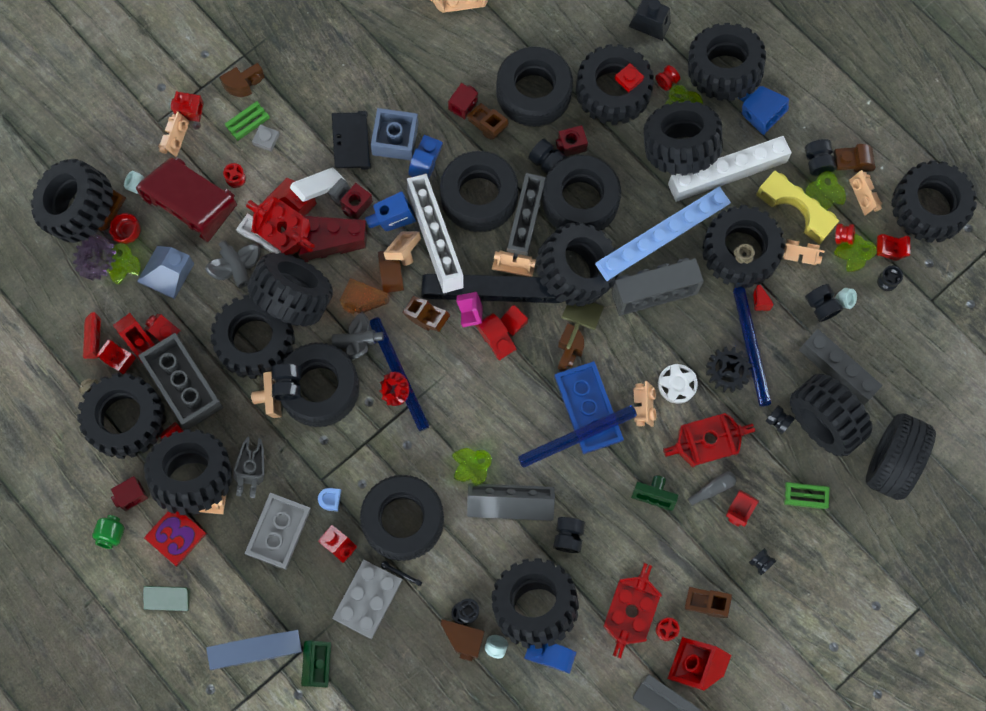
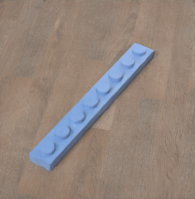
M719 186L596 262L595 265L605 280L608 281L722 210L731 202Z

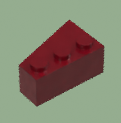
M304 216L310 223V231L307 236L308 241L315 245L311 252H308L303 247L300 248L299 255L304 262L320 257L321 259L326 258L328 255L343 254L366 248V220Z

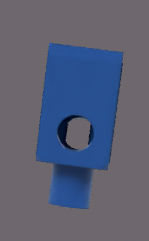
M760 86L753 94L746 93L745 97L739 99L744 102L742 104V115L763 135L789 109V98L763 86Z
M403 191L374 204L375 214L365 217L370 229L381 225L384 231H390L417 222L411 204Z

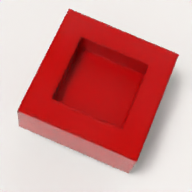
M630 63L615 75V80L629 93L644 80V76Z

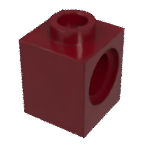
M461 83L448 100V110L465 120L478 102V92L476 89Z
M582 125L559 131L556 146L564 155L571 156L587 151L588 141ZM573 140L575 141V143L569 144L566 141Z
M355 183L340 200L342 212L350 218L353 216L355 219H359L373 203L372 194ZM354 200L360 201L356 206L350 204Z
M135 476L111 489L113 493L111 499L117 508H122L124 511L148 499L140 481Z

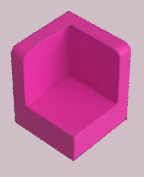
M478 293L457 295L462 327L481 324L483 306Z

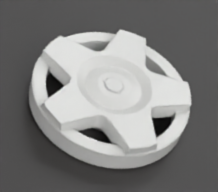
M670 365L661 372L658 378L660 394L671 403H685L697 391V377L685 365ZM680 369L685 370L687 373H682ZM670 370V376L663 377V375ZM692 381H693V383H694L693 390H692V388L689 386V384H690ZM662 386L668 388V394L664 392ZM679 395L686 397L684 399H676Z

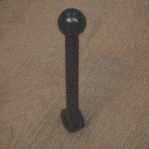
M387 561L381 563L383 570L388 569L421 587V581L390 566Z

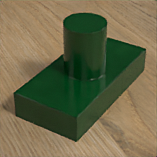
M656 475L653 477L651 486L637 482L631 498L673 511L677 503L678 494L663 490L666 479Z

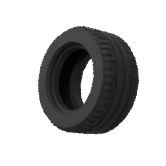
M906 413L896 415L880 439L866 474V483L869 488L895 500L905 499L918 482L931 455L936 439V431L933 426Z

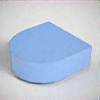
M323 489L318 495L319 505L324 510L339 512L341 489Z

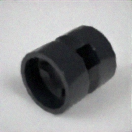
M544 138L535 145L528 159L536 166L541 165V170L548 175L551 168L558 164L559 161H562V159H566L567 156L558 149L554 150V145Z
M816 140L805 146L807 159L810 160L808 166L812 176H823L836 170L835 158L830 155L833 153L830 140Z
M829 284L822 285L805 296L810 307L815 308L814 314L819 322H824L843 311L839 300L833 298L834 292Z
M294 364L273 366L272 380L275 383L272 385V398L283 401L301 398V386L297 383L301 380V367Z
M558 517L556 531L559 534L555 535L553 549L567 553H581L583 540L580 539V536L584 535L586 522L575 518Z

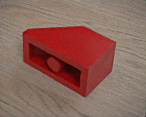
M131 313L113 324L114 328L140 361L141 359L138 355L155 345Z

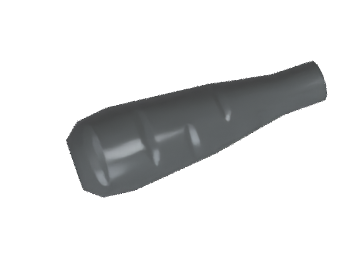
M729 471L720 474L695 495L688 498L690 505L693 506L700 501L732 488L737 482L734 474Z

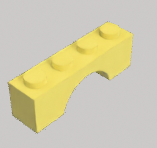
M774 171L767 178L756 194L771 207L779 204H789L799 209L805 218L804 233L819 245L839 222L834 213L825 210L816 199L807 196L802 188L793 185L784 174Z

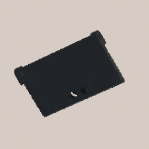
M367 111L332 113L335 168L371 169Z

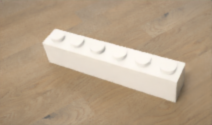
M780 136L718 158L713 165L710 164L708 169L704 171L699 170V173H688L685 176L681 174L671 175L668 186L675 202L785 164L791 155V150L784 136Z
M423 174L407 178L408 195L443 293L462 289L463 273L428 176Z

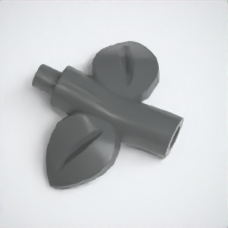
M226 241L220 242L221 250L219 253L222 258L210 261L205 267L206 272L217 280H225L233 275L238 288L247 286L250 278L246 269L252 268L257 264L260 257L259 244L246 245L236 253L233 246H229Z
M360 312L350 323L348 334L332 335V345L338 349L347 348L346 355L351 360L368 352V345H375L376 341L384 340L383 332L375 333V330H370L369 319L363 312Z

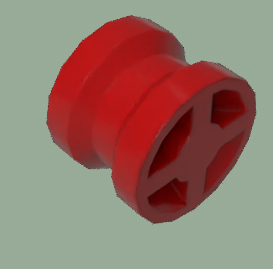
M667 65L662 73L659 72L655 76L658 85L666 91L672 88L673 83H678L681 79L677 70L670 65Z
M231 163L224 168L223 175L230 187L239 188L244 185L246 176L241 165Z
M837 224L836 244L847 242L849 245H853L855 240V224H850L849 226Z
M664 618L656 626V634L663 641L673 640L680 632V626L673 618Z

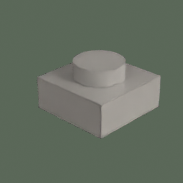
M260 124L252 143L257 147L272 152L280 135L279 131Z

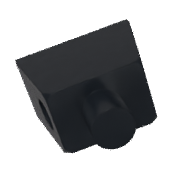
M642 0L635 11L629 27L663 41L671 24L670 8L661 4L659 0Z

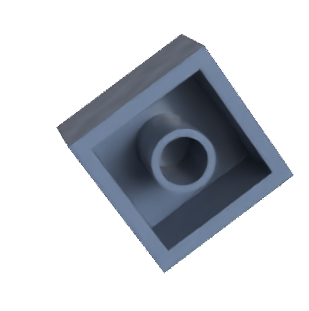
M377 108L371 141L372 155L411 161L418 130V114Z

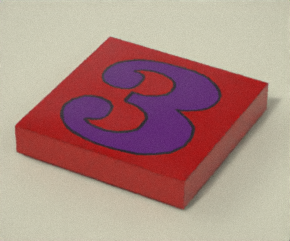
M167 512L147 533L144 539L177 567L207 533L186 515H180L179 512H176V514Z

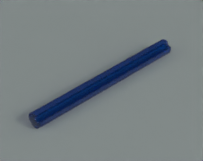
M738 287L733 289V294L749 357V364H752L751 372L759 406L766 407L771 405V399L745 288Z
M379 317L371 319L370 326L372 330H375V333L383 332L384 340L378 341L391 371L401 373L408 381L409 395L405 402L418 430L424 431L429 428L428 421Z
M630 405L518 457L519 463L525 468L635 418L637 412Z

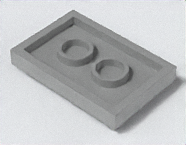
M270 493L244 554L286 570L311 508Z
M363 559L332 619L372 640L403 580Z

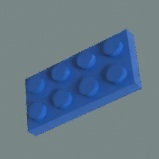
M595 361L554 375L583 454L624 440Z

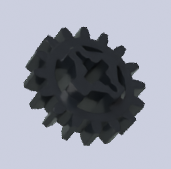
M724 347L723 352L717 349L715 355L710 356L709 360L711 362L706 364V367L709 368L706 375L711 376L709 383H716L715 389L721 386L722 392L725 393L727 388H729L731 393H734L736 387L742 390L743 384H748V378L752 376V372L748 370L752 368V364L746 363L749 357L743 358L742 350L736 353L735 347L731 351ZM718 362V366H719L720 368H719V370L716 372L715 367H716V363ZM742 367V377L740 378L739 369ZM726 368H727V369H730V368L732 369V368H734L732 372H731V371H725V372H724V370H725Z

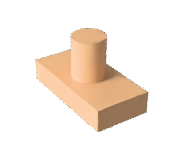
M401 231L385 250V259L401 260L403 266L412 264L413 257L411 251L421 240L420 232Z
M272 372L263 373L264 390L252 392L253 404L265 403V411L268 416L272 418L282 417L281 401L272 398V385L275 383L272 380Z

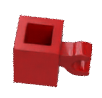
M176 91L175 97L171 101L173 113L176 115L179 112L189 121L200 122L204 106L201 95Z

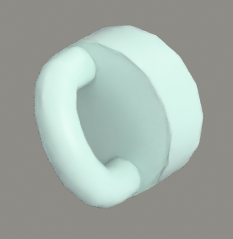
M135 171L129 172L124 181V188L139 194L136 186L145 177Z
M843 288L836 294L834 299H838L843 308L851 309L856 304L857 293L854 289Z
M499 635L487 637L485 644L486 653L493 658H503L508 647L507 640Z

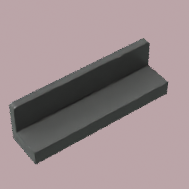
M468 483V517L552 521L554 518V487Z
M649 674L646 675L633 695L635 701L650 711H702Z

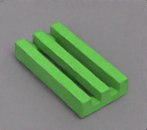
M256 101L226 122L225 126L234 138L239 141L260 126V124L270 119V117L258 101ZM260 114L262 115L257 120L252 122L250 125L242 129L240 132L236 133V131H238L243 126L249 124L257 116H259Z
M791 482L785 483L784 505L821 509L829 508L830 487ZM791 488L824 492V495L791 492ZM791 497L824 500V503L793 500Z

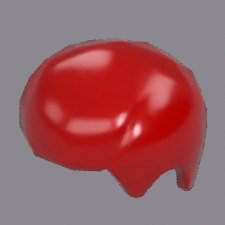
M122 213L116 215L111 221L109 233L114 241L129 244L139 237L141 225L134 215Z

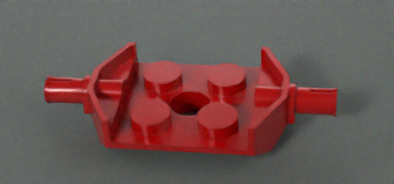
M271 196L260 205H257L252 200L247 202L249 204H246V207L254 212L251 232L261 236L285 255L294 254L301 247L305 248L308 252L313 251L312 248H315V245L309 242L307 238L310 231V223L306 217L274 196ZM286 222L287 228L282 232L281 227Z
M723 413L681 425L677 443L675 446L663 448L665 457L680 454L694 468L696 465L731 455H738L742 436L755 432V428H753L754 425L752 423L742 427L741 425L738 426L732 417ZM706 434H713L716 442L714 444L707 443L705 441Z
M646 563L643 564L641 574L638 577L619 580L603 625L606 631L616 640L615 643H617L612 656H617L620 659L627 644L646 642L656 608L662 596L648 579L653 566L649 565L647 568L648 564ZM633 605L637 608L638 614L636 617L631 618L627 616V606Z

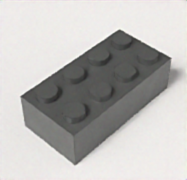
M684 258L677 261L676 264H662L657 269L651 271L644 269L633 276L628 274L622 275L615 280L611 294L618 315L622 316L697 295L704 281L696 258L691 260Z
M176 333L138 355L186 430L191 429L224 408Z

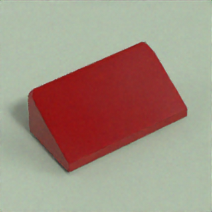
M95 312L90 313L85 318L84 359H98L97 353L100 351L101 318Z

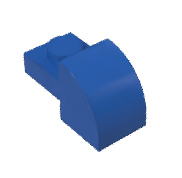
M426 135L423 136L418 149H415L409 167V176L415 177L427 174L428 179L430 178L435 167V161L443 146L442 141Z
M548 643L543 644L542 648L536 649L535 645H530V648H527L524 659L570 674L576 652L558 644L548 646Z

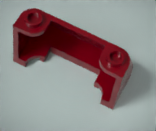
M170 157L142 179L136 186V190L143 201L149 205L153 203L156 207L160 206L186 223L191 230L201 233L199 237L208 243L237 206L234 199L235 195L228 189L222 190L185 166V162L180 158L175 157L174 159Z

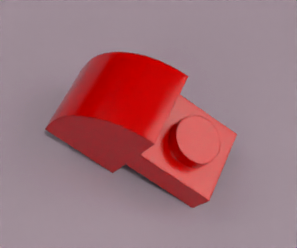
M494 313L483 318L482 323L476 325L497 360H501L517 350L507 333L508 330Z

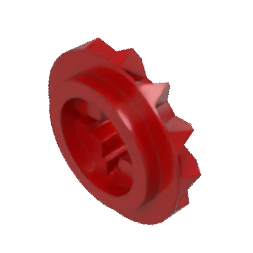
M390 372L384 375V380L380 382L382 386L379 390L382 393V400H385L387 405L392 406L403 404L409 395L407 379L398 372ZM397 385L394 389L395 393H390L392 390V386Z

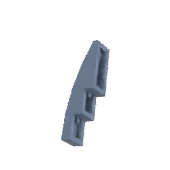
M298 630L206 647L210 670L256 661L260 662L302 652Z

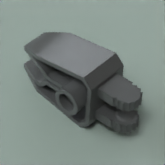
M247 437L238 455L233 478L238 482L236 496H241L244 488L243 483L252 484L249 495L250 498H255L256 486L264 480V448L261 438H258L257 449L253 452L250 451V437Z

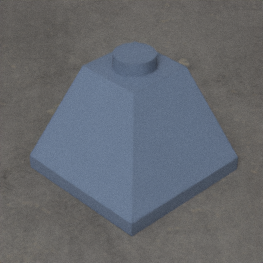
M157 246L137 282L175 299L194 266V262L189 255L172 247Z

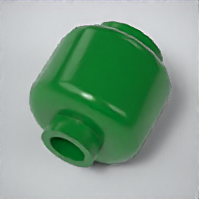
M108 515L107 518L98 519L92 533V538L97 546L112 549V547L120 544L125 527L120 523V518Z

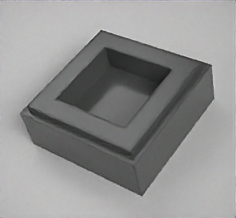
M340 178L329 190L328 194L333 202L341 207L340 200L351 188L346 180Z

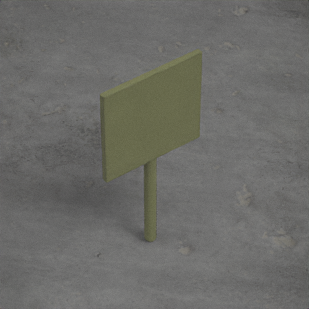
M594 302L584 306H576V304L573 306L566 305L561 318L576 323L567 344V349L571 348L580 325L593 330L596 329L604 306Z

